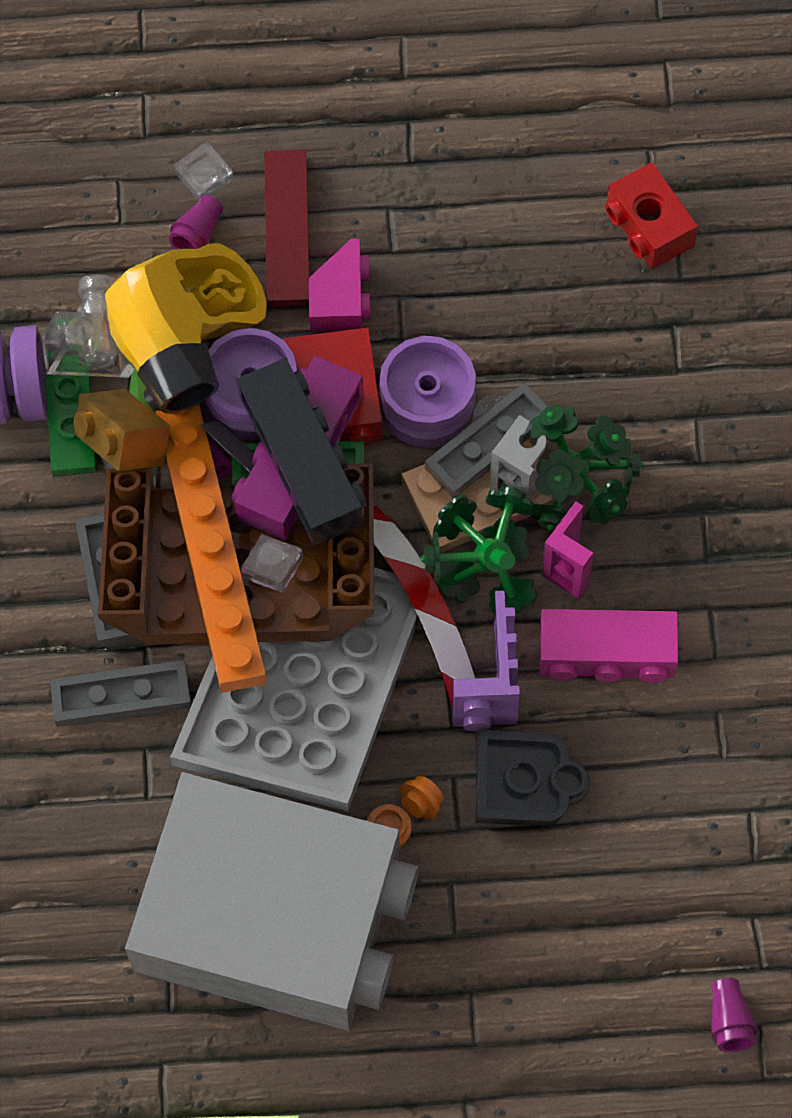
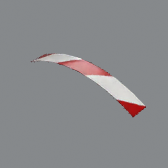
M374 506V545L395 573L421 621L440 668L451 706H453L454 679H475L461 636L437 585L434 583L430 573L425 572L424 563L421 562L416 551L396 525L377 506Z

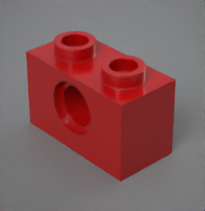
M652 162L609 185L607 204H605L606 213L616 227L621 226L628 236V243L632 252L638 259L644 258L651 270L695 247L698 225ZM651 215L655 217L656 220L646 221L642 219L640 216Z

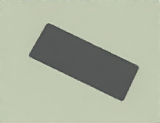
M218 420L200 425L251 473L254 467L252 464L254 453Z

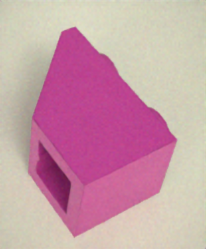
M350 239L309 278V320L311 332H338L361 329L362 319H370V293H361V281L369 280V255H360V239Z

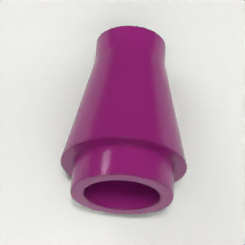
M203 195L197 204L171 225V234L169 235L171 246L175 250L198 249L209 244L217 220L223 212V206L220 201L213 196Z
M722 978L714 981L711 984L713 994L711 1039L717 1042L718 1049L722 1052H739L751 1048L756 1043L755 1035L758 1032V1028L740 990L739 980L736 978Z

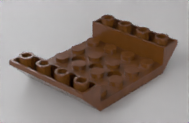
M373 463L347 464L348 468L343 470L350 483L358 482L367 502V506L362 508L363 525L316 546H313L299 517L286 541L254 527L242 534L230 530L237 559L242 558L253 562L248 568L242 569L240 572L246 595L252 599L248 605L258 642L331 641L374 615ZM151 468L120 472L116 469H107L98 605L99 620L149 645L209 643L173 489H154ZM220 488L231 529L234 525L243 523L237 520L235 503L232 501L235 488Z

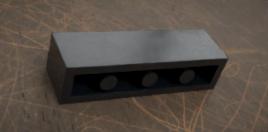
M283 358L237 378L240 399L313 546L363 525L362 508L367 506L365 496L358 482L350 483L343 470L348 468L345 456L337 443L330 445L325 435L329 431V427L320 407L311 408L306 396L310 395V389L301 370L293 372L287 358Z

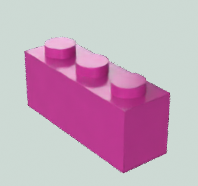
M541 609L539 675L549 676L550 679L555 681H571L576 676H595V679L601 682H615L621 680L622 677H640V680L643 682L660 683L666 681L667 678H675L678 664L676 611Z

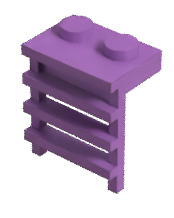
M495 591L496 620H494V642L497 678L454 679V727L464 726V729L467 731L478 732V730L490 729L491 725L517 724L520 691L519 685L517 686L518 659H515L517 643L516 633H514L515 607L505 608L504 591Z

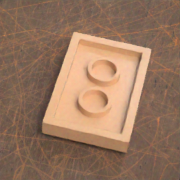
M529 439L523 443L524 448H532ZM538 459V461L536 462V465H535V472L537 471V470H536V466H537V463L539 462V459ZM424 464L402 473V482L432 542L433 529L438 521V513L453 498L428 473ZM491 470L459 494L465 495L469 500H473L477 504V508L473 513L475 520L472 527L481 535L484 528L488 526L494 527V523L501 517L503 512L500 508L492 507L485 502L488 492L492 490L490 489ZM536 491L532 496L534 504L546 506L548 504L553 505L554 503L551 494L542 495ZM518 513L511 515L514 523L529 517ZM459 532L458 536L453 540H448L446 537H438L440 553L469 542L472 539L464 532Z

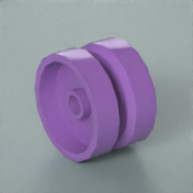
M37 325L20 326L13 329L10 337V355L8 354L5 337L0 331V424H9L12 418L13 396H15L17 410L23 421L48 420L44 350L39 326Z
M254 328L235 330L217 339L209 349L220 386L206 400L207 410L213 421H220L238 439L260 440L240 399L237 378L283 358H287L293 372L297 371L295 357L285 341L269 331Z
M420 336L405 340L390 351L381 366L379 383L381 395L380 409L386 427L397 439L413 447L433 449L446 445L466 429L474 418L476 373L471 358L459 345L442 337Z

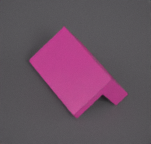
M575 502L545 542L542 576L579 600L589 587L593 552L578 543L583 505Z

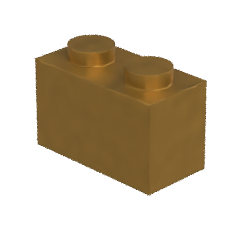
M126 389L79 395L78 410L74 415V434L120 472L163 466L165 464L170 425Z

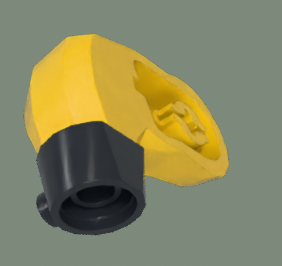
M220 243L207 244L198 249H178L157 255L129 268L105 293L110 334L120 351L137 369L139 378L147 388L144 391V398L147 404L152 409L162 411L164 414L178 413L190 409L210 398L218 390L220 385L207 344L203 343L204 341L224 336L231 331L247 329L258 324L266 317L267 299L259 279L252 268L234 250Z

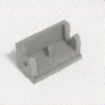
M519 415L492 451L490 489L500 491L502 487L516 488L526 494L525 499L532 501V496L537 491L535 480L540 475L537 471L535 472V465L545 451L546 436L542 435L537 439V444L534 447L524 448L523 440L530 421Z

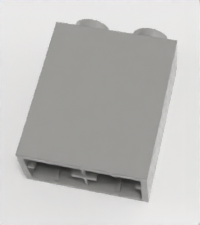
M182 772L125 950L135 973L349 1031L357 1004L377 1010L382 1005L391 974L394 954L375 950L373 947L383 915L405 921L415 891L419 866L399 861V829Z

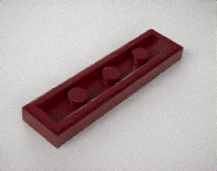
M306 150L264 151L267 307L309 306Z

